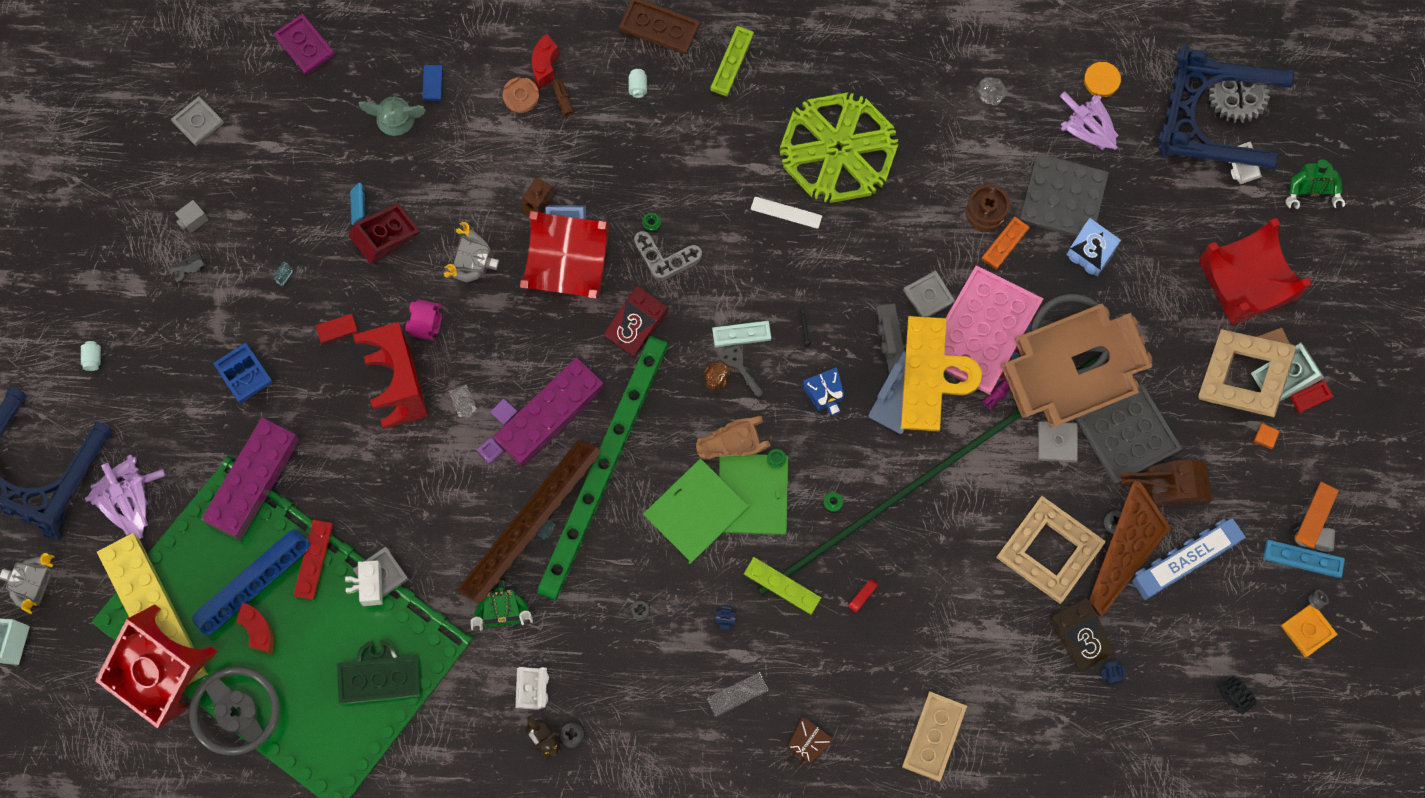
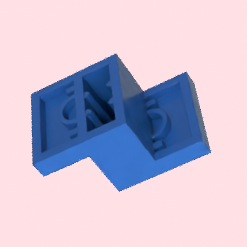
M246 342L213 363L239 404L273 383Z

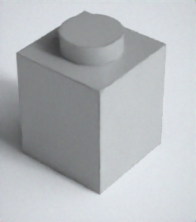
M194 200L175 213L178 217L176 221L182 230L187 229L190 234L208 221L205 213Z

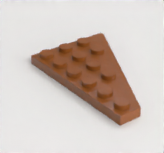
M1136 480L1131 486L1089 600L1096 614L1101 617L1171 529L1142 483Z

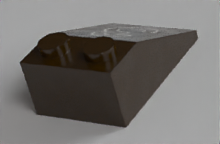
M1087 598L1054 615L1049 620L1079 672L1114 653L1100 620Z

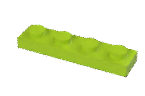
M739 26L736 27L711 85V91L728 97L754 36L753 31Z
M755 557L752 558L743 575L812 615L821 599L820 596Z

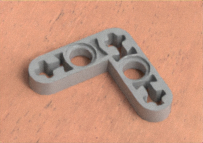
M638 232L634 237L635 247L654 279L658 281L666 280L697 264L702 258L701 249L696 245H691L663 259L647 232ZM642 237V239H646V245L648 248L645 249V246L642 242L639 241V238ZM691 251H693V253H697L696 258L690 256ZM649 252H654L657 257L655 260H648L646 255ZM674 259H680L682 261V265L680 267H674L672 265V261ZM658 268L664 270L663 275L657 273Z

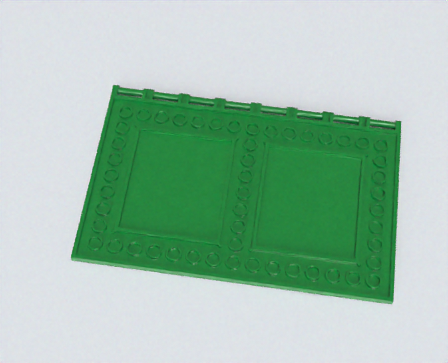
M227 456L223 460L222 465L147 554L194 648L204 649L213 647L217 650L214 658L204 665L207 675L187 685L183 694L192 699L194 692L203 680L212 673L224 668L246 667L258 671L274 686L280 708L274 731L256 750L317 797L352 798L467 649L474 637L464 633L449 622L445 615L438 610H433L418 599L414 592L401 585L394 589V591L400 594L398 599L387 594L383 597V605L362 606L359 602V590L354 593H346V588H352L353 585L359 584L346 582L345 577L358 578L353 571L354 568L347 563L349 558L356 563L364 562L366 559L356 553L355 549L348 543L341 542L332 534L329 542L338 548V551L335 554L327 549L314 601L293 596L304 557L303 554L247 603L269 622L274 634L273 655L254 651L249 647L250 638L248 631L236 622L239 611L212 634H202L192 621L193 615L291 530L300 531L308 540L313 522L312 519L294 507V503L270 490L268 497L278 504L277 507L274 509L264 501L241 542L206 525L201 518L228 475L226 471L229 468L231 469L235 463L233 458ZM288 513L307 525L306 531L286 518ZM117 592L91 622L114 641H116L126 619L129 618ZM412 603L431 617V620L429 622L423 620L408 608L409 605ZM443 626L462 640L460 646L439 631L440 628ZM384 640L392 645L398 657L418 656L421 696L339 704L337 663L356 662L361 646H364L367 642L373 641L374 643L373 655L381 654L382 646L379 642ZM229 675L220 678L219 680L233 692L240 691L252 698L258 708L257 721L264 731L271 716V701L266 689L257 680L245 675ZM205 690L198 705L215 717L214 709L216 706ZM239 709V710H234V711H233L234 714H232V717H233V716L239 717V716L241 715V714L239 713V712L241 711V709ZM237 734L239 737H241V738H242L243 740H245L247 743H250V742H248L244 737H242L240 734Z

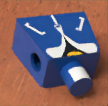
M837 367L803 380L802 387L818 411L827 408L831 417L841 413L838 403L843 402L844 393Z

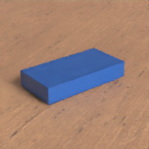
M424 65L423 101H442V65Z

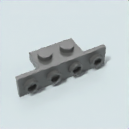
M895 303L876 306L879 320L878 333L879 336H882L881 348L882 353H885L889 374L904 352Z

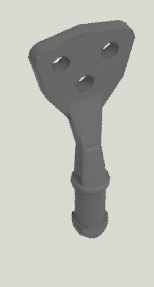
M733 346L722 353L719 357L720 361L727 367L737 369L743 375L746 384L752 389L754 395L757 397L762 396V389L759 388L755 379L746 372L743 366L744 356L740 346Z

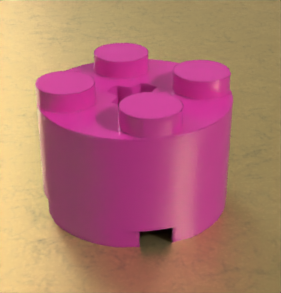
M420 299L416 302H411L409 309L411 318L407 321L405 329L411 337L430 341L436 339L433 335L434 333L438 334L442 313H439V308H442V304Z

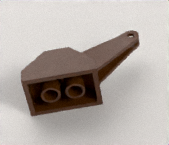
M1192 459L1170 461L1149 467L1147 473L1129 472L1120 475L1121 479H1125L1121 481L1123 486L1131 487L1135 480L1141 482L1147 493H1150V497L1157 507L1205 504L1212 501L1207 464Z

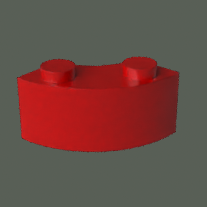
M548 34L539 40L532 54L533 74L539 89L555 80L552 66L559 57L558 47Z
M242 603L236 622L248 631L250 638L249 647L254 651L273 655L274 634L269 622L255 608Z

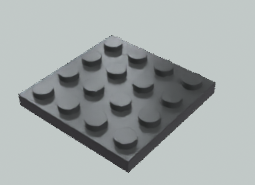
M1037 153L1019 220L1025 224L1077 237L1089 218L1097 223L1109 172Z
M1143 384L1139 385V393L1075 419L1114 485L1125 480L1120 478L1121 474L1129 472L1139 473L1182 450Z

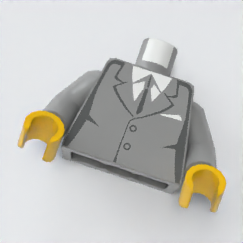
M466 222L459 223L463 226L464 230L462 231L458 228L456 232L458 234H465V236H462L454 264L445 266L450 272H445L444 276L447 278L453 276V278L467 283L485 277L487 268L497 271L500 260L491 258L492 253L488 243L472 229H469V225Z
M44 553L42 556L24 560L22 563H16L13 571L5 568L1 571L0 580L8 582L6 589L10 591V598L17 607L29 614H32L30 609L33 605H40L53 573V570L46 566L53 567V564L50 563V560L55 558L53 555Z

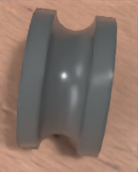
M1316 590L1308 598L1310 604L1318 610L1329 604L1327 595L1321 590Z
M637 601L633 604L631 609L633 617L637 620H645L649 616L647 603ZM638 606L646 609V611L642 612V615H638V612L635 613V610H638Z

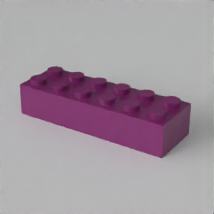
M576 357L493 436L495 442L521 468L525 467L604 391V383Z
M261 418L201 518L205 524L241 542L300 440L296 434Z

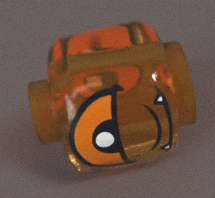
M716 361V363L711 362L708 365L702 378L707 388L715 390L722 389L731 375L727 365Z

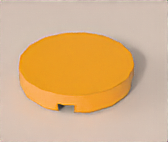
M1107 62L1092 64L1084 76L1086 89L1092 95H1100L1101 97L1113 95L1121 83V75L1118 69Z

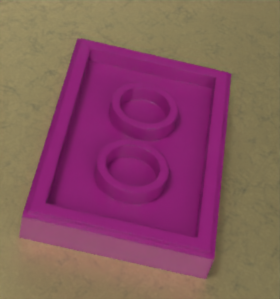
M301 14L273 33L277 41L305 75L335 56L334 51L304 14Z

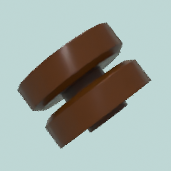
M986 184L977 187L972 192L966 206L968 223L981 232L997 230L1003 225L1010 208L1008 195L1002 188L995 185Z

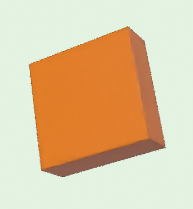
M1261 423L1253 442L1272 449L1279 430Z

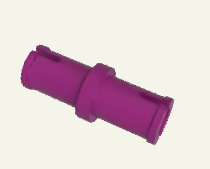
M1006 377L998 386L994 387L991 395H988L982 401L984 405L988 404L986 406L988 409L992 410L1001 398L1004 399L1007 396L1006 393L1010 390Z

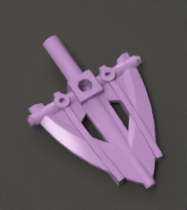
M1065 91L1060 95L1074 111L1073 116L1069 117L1070 120L1061 124L1062 131L1067 130L1079 139L1098 146L1101 150L1105 148L1116 150L1118 148L1116 138L1119 135L1115 132L1110 116L1100 101L1102 98L1100 95H1094L1091 98L1092 101H1087L1085 106L1083 104L1079 106ZM1093 116H1096V118L1101 122V125L1093 118ZM1084 124H1085L1093 133H1090L1087 129H1085V128L1083 127Z
M128 455L126 461L112 469L117 480L124 478L131 481L140 472L135 466L137 463L136 457ZM161 469L144 475L143 487H145L147 482L165 477V470ZM106 475L98 483L91 485L92 491L85 497L86 502L92 501L93 496L103 495L104 491L109 492L108 488L111 485ZM128 497L132 507H135L132 497Z
M109 463L101 465L111 487L108 488L109 492L104 491L101 496H93L91 504L97 505L109 520L124 530L127 536L134 533L139 539L143 538L144 527L148 526L145 492L142 485L144 477L136 474L133 480H125L124 484L122 482L118 483ZM128 497H132L133 502L135 504L134 510ZM116 503L119 505L123 515L119 514V512L117 511L115 507Z

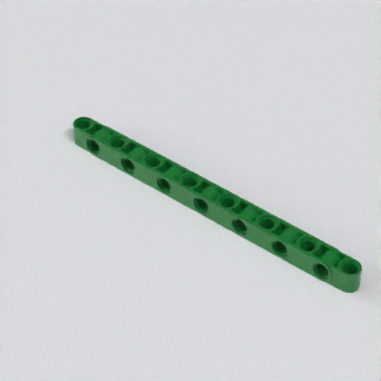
M652 335L648 338L599 450L601 453L589 471L538 587L537 594L554 601L557 600L656 376L669 342ZM648 360L654 362L652 366H646L644 363ZM632 394L639 395L637 400H631L629 397ZM617 428L624 429V432L620 435L614 433ZM602 462H607L609 464V467L607 469H601L599 468V465ZM586 497L594 499L591 504H585L583 501ZM571 532H577L579 534L578 537L573 540L569 539L568 535ZM560 567L563 569V572L560 575H554L552 573L553 569Z

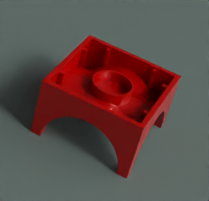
M530 211V246L520 288L600 298L610 223Z
M1277 218L1270 220L1255 233L1234 243L1224 246H1218L1216 242L1209 244L1198 260L1231 326L1298 300L1312 284L1308 277L1301 279L1295 275L1285 261L1278 239L1280 222Z
M399 322L354 334L353 337L356 344H370L381 349L373 354L364 356L366 366L383 365L394 371L392 382L387 390L380 396L370 400L373 409L396 406L389 416L381 419L383 429L428 417L410 348Z
M154 604L126 619L95 681L158 729L186 711L188 705L182 701L179 702L185 688L195 674L209 660L214 658L217 650L213 647L204 649L189 648L169 639L156 624L155 617L159 614L161 608Z

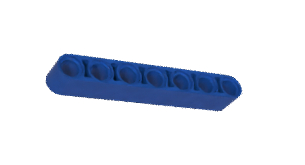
M298 530L288 532L193 615V623L202 634H212L240 610L242 603L247 604L309 549V541Z

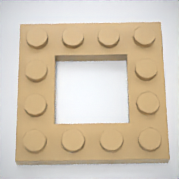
M1221 329L1198 396L1199 400L1275 417L1297 347ZM1235 353L1271 361L1261 392L1225 385Z
M1041 496L996 558L1061 604L1106 541ZM1045 524L1077 546L1057 576L1025 553Z

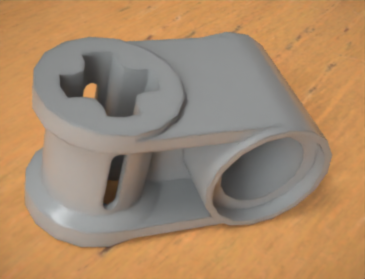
M1322 528L1316 545L1312 549L1324 552L1333 551L1335 530ZM1295 539V542H1296L1299 546H1301V547H1307V548H1312V547H1310V546H1308V545H1306V544H1304V543H1302V542H1300V541H1298V540Z

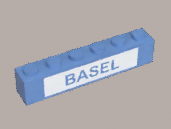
M1225 518L1215 524L1216 528L1212 531L1209 528L1199 534L1200 538L1194 541L1191 538L1183 544L1184 548L1180 550L1175 548L1167 553L1168 557L1162 560L1159 558L1151 563L1152 567L1148 570L1142 568L1136 572V577L1132 582L1143 599H1149L1244 540L1246 537L1234 519L1231 518L1228 521Z

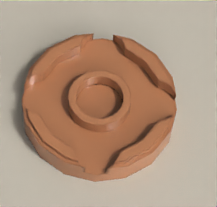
M516 77L509 80L504 86L503 101L511 111L524 113L532 110L537 105L539 91L531 79Z

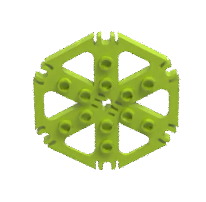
M848 93L808 99L806 102H803L802 106L805 110L801 111L798 107L795 108L780 146V156L786 155L788 157L787 159H782L783 168L811 197L814 191H816L815 199H818L820 194L825 195L824 202L828 201L829 196H831L829 203L872 196V193L875 194L876 189L873 185L877 184L882 188L883 182L884 184L886 183L898 148V139L892 140L890 138L896 135L894 126L867 99H865L863 105L862 96H860L859 101H854L853 93L850 94L849 100H847ZM836 104L842 107L836 129L817 111L820 107ZM863 113L870 115L880 126V130L854 135L859 117ZM798 125H804L818 140L798 145L791 144L795 128ZM836 144H840L842 147L841 151H838ZM879 150L885 151L887 157L882 170L876 172L860 154ZM824 160L815 184H810L797 171V167L800 164ZM842 166L860 183V189L844 193H838L835 190Z

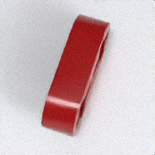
M870 579L848 607L856 613L879 584Z

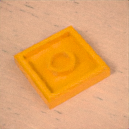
M1311 604L1281 625L1305 658L1338 635L1321 612Z

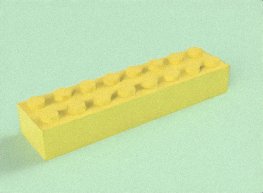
M131 533L97 551L128 616L131 617L155 604L161 608L159 614L155 617L156 624L161 632L180 645L194 648L140 539L134 533ZM204 666L195 674L189 684L207 675Z

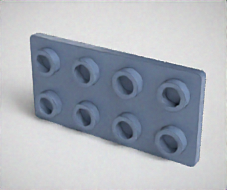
M903 352L898 363H895L877 396V401L868 415L870 419L899 434H902L905 430L901 429L906 352Z

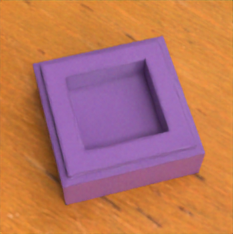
M504 399L490 412L503 426L518 413Z
M490 437L477 449V452L490 465L504 453V450Z

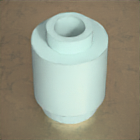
M634 69L629 75V94L635 98H641L647 94V75L642 69Z
M94 341L85 342L81 346V365L84 370L95 371L101 365V346L97 345Z

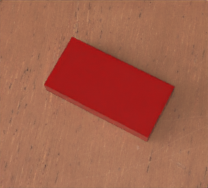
M352 314L315 325L321 344L358 333Z
M1321 381L1291 395L1289 398L1299 414L1332 399L1334 396L1326 382Z

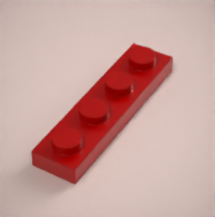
M313 520L308 537L310 546L304 553L294 597L314 601L334 526L332 523Z

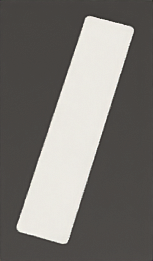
M754 197L751 210L814 228H819L822 215L759 197Z

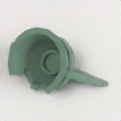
M395 96L384 99L379 105L370 104L365 101L359 102V107L363 111L377 116V125L380 130L392 136L408 132L413 126L415 118L421 117L425 112L424 106L417 105L411 107L408 105V102Z

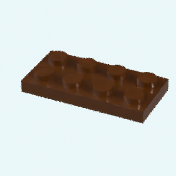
M631 0L619 26V31L687 55L699 28L700 21L643 0Z

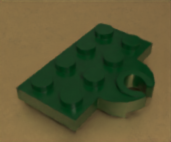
M384 640L379 642L382 646L381 654L373 655L374 643L373 641L367 642L364 646H361L356 662L337 663L339 704L421 696L418 656L398 657L392 645Z

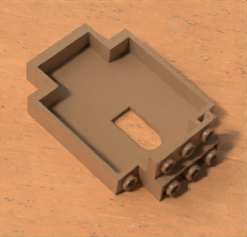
M1102 303L1014 338L1021 357L1003 363L1001 367L1022 418L1044 411L1051 428L1139 393V384L1132 374L1151 368L1152 357L1145 349V340L1143 335L1139 334L1136 318L1129 313L1110 321L1109 310ZM1098 346L1107 349L1109 353L1107 363L1078 375L1072 360L1073 356Z

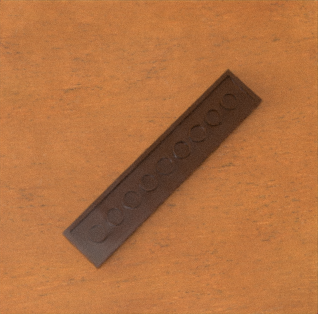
M577 440L456 591L479 605L487 597V593L499 582L504 572L512 566V562L524 551L528 542L536 536L541 526L549 520V516L561 505L566 495L573 490L578 480L585 475L590 465L597 460L601 451L596 446Z

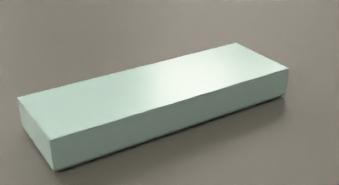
M769 321L712 328L715 347L771 341Z

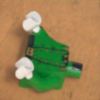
M1321 159L1317 163L1305 164L1302 170L1292 177L1289 191L1291 196L1286 199V205L1291 208L1293 202L1296 209L1299 208L1300 203L1296 199V195L1297 197L1332 196L1335 194L1332 198L1334 207L1336 208L1337 201H1341L1342 207L1345 206V201L1340 195L1342 193L1341 177L1336 170H1333L1332 164L1326 160Z
M499 580L493 586L494 592H488L487 597L477 606L474 617L471 619V630H473L474 626H480L481 631L483 630V625L485 628L515 624L524 625L526 619H529L531 623L533 619L529 612L528 604L519 594H514L513 590H505V581Z

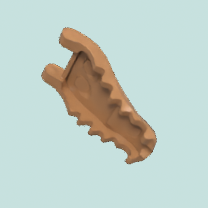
M762 416L734 420L725 427H721L713 432L712 435L698 438L696 449L699 457L711 459L714 457L749 456L771 447L769 441L760 442L756 425L763 423Z

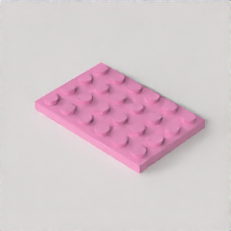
M975 266L946 317L944 355L965 356L975 360L982 371L981 383L977 389L991 395L1003 373L1001 364L1010 361L1017 348L1014 338L1025 334L1044 298L983 268ZM949 367L945 370L946 373L963 382L968 379V374L960 371L958 368Z

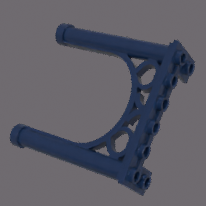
M1183 43L1182 49L1177 52L1176 61H1178L1177 70H1179V73L1174 76L1173 86L1176 87L1175 91H1171L1170 94L1172 105L1167 108L1166 118H1169L1168 123H1164L1163 132L1160 131L1159 151H1162V158L1170 157V154L1267 167L1268 170H1275L1278 152L1212 142L1200 132L1195 120V111L1201 96L1217 83L1241 81L1292 88L1295 69L1280 70L1218 62L1207 59L1208 55L1204 51H1190V47ZM1204 75L1215 76V77H1213V78H1211V79H1209V80L1207 81ZM1198 78L1203 85L1198 89H1191L1189 87L1190 80ZM1184 89L1186 93L1191 95L1186 101H1182ZM1183 111L1187 119L1178 121L1179 112ZM1188 125L1193 131L1188 135L1179 132L1180 127ZM1195 137H1197L1201 143L1194 142L1192 140Z
M15 387L8 388L5 393L6 397L0 405V438L27 397L24 392ZM96 422L65 473L57 481L38 488H24L10 484L0 477V490H2L0 510L7 516L13 517L14 515L19 517L24 523L36 524L44 537L60 540L61 531L59 528L66 518V511L64 509L104 442L112 435L113 430L103 423ZM56 490L53 497L49 501L46 494ZM41 495L44 499L43 504L39 507H33L28 504V500L33 496ZM22 498L23 505L12 501V499Z

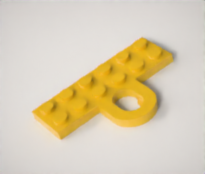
M908 316L901 429L940 431L942 394L968 395L973 393L981 383L982 371L975 360L965 356L944 355L947 318ZM949 367H955L960 371L966 372L968 379L964 382L952 384L945 380L943 374Z

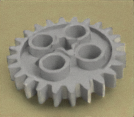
M1223 81L1210 87L1208 100L1211 101L1210 106L1215 107V113L1221 112L1220 118L1226 115V121L1233 118L1234 123H1236L1237 119L1244 123V119L1247 118L1251 122L1252 116L1257 119L1259 113L1263 114L1264 108H1267L1270 90L1266 89L1267 85Z

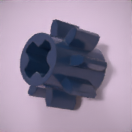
M722 605L721 610H716L715 624L720 625V630H729L730 626H735L736 611H732V606Z
M1119 661L1104 664L1105 669L1101 670L1103 680L1108 679L1109 684L1124 681L1123 677L1127 675L1125 665L1120 666Z

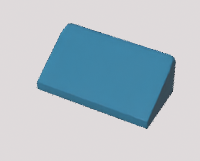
M358 183L350 192L352 225L366 218L365 190L361 183Z

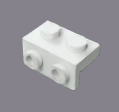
M1251 142L1239 145V147L1253 148ZM1232 163V177L1234 180L1237 179L1240 184L1262 177L1259 166Z
M546 667L539 669L517 668L516 708L535 710L545 708L548 702L546 685L549 680Z

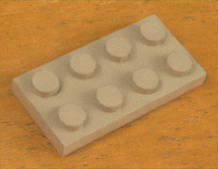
M929 691L902 768L940 782L967 706Z

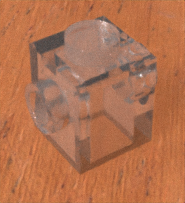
M991 77L982 79L975 88L983 103L998 105L1009 93L1001 79Z
M467 385L449 391L458 417H468L474 411H477Z

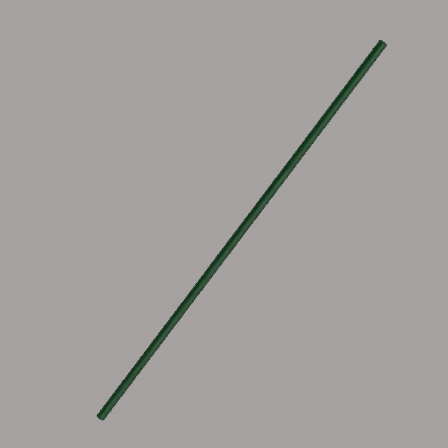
M1096 355L1076 370L1090 366L1100 355ZM1019 409L781 572V574L786 577L791 576L1021 417ZM763 586L758 588L761 595L769 591Z

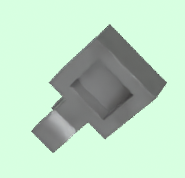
M196 253L182 260V263L170 266L169 269L171 273L175 271L180 272L174 276L176 282L183 279L185 272H196L201 269L204 263L199 253Z

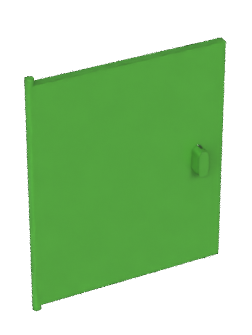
M754 454L749 456L719 457V477L746 504L749 503L751 505L723 533L786 535L788 456H786V463L780 468L771 467L767 462V455Z
M700 458L643 515L691 564L751 505L749 503L746 504Z

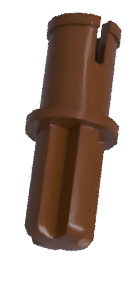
M562 80L555 81L553 88L557 96L556 101L560 104L563 116H570L574 114L569 100L570 95L567 94Z

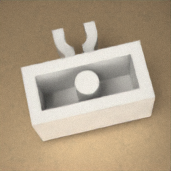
M379 561L358 562L359 578L345 577V581L359 585L346 588V593H354L359 590V602L362 606L383 605L381 564Z

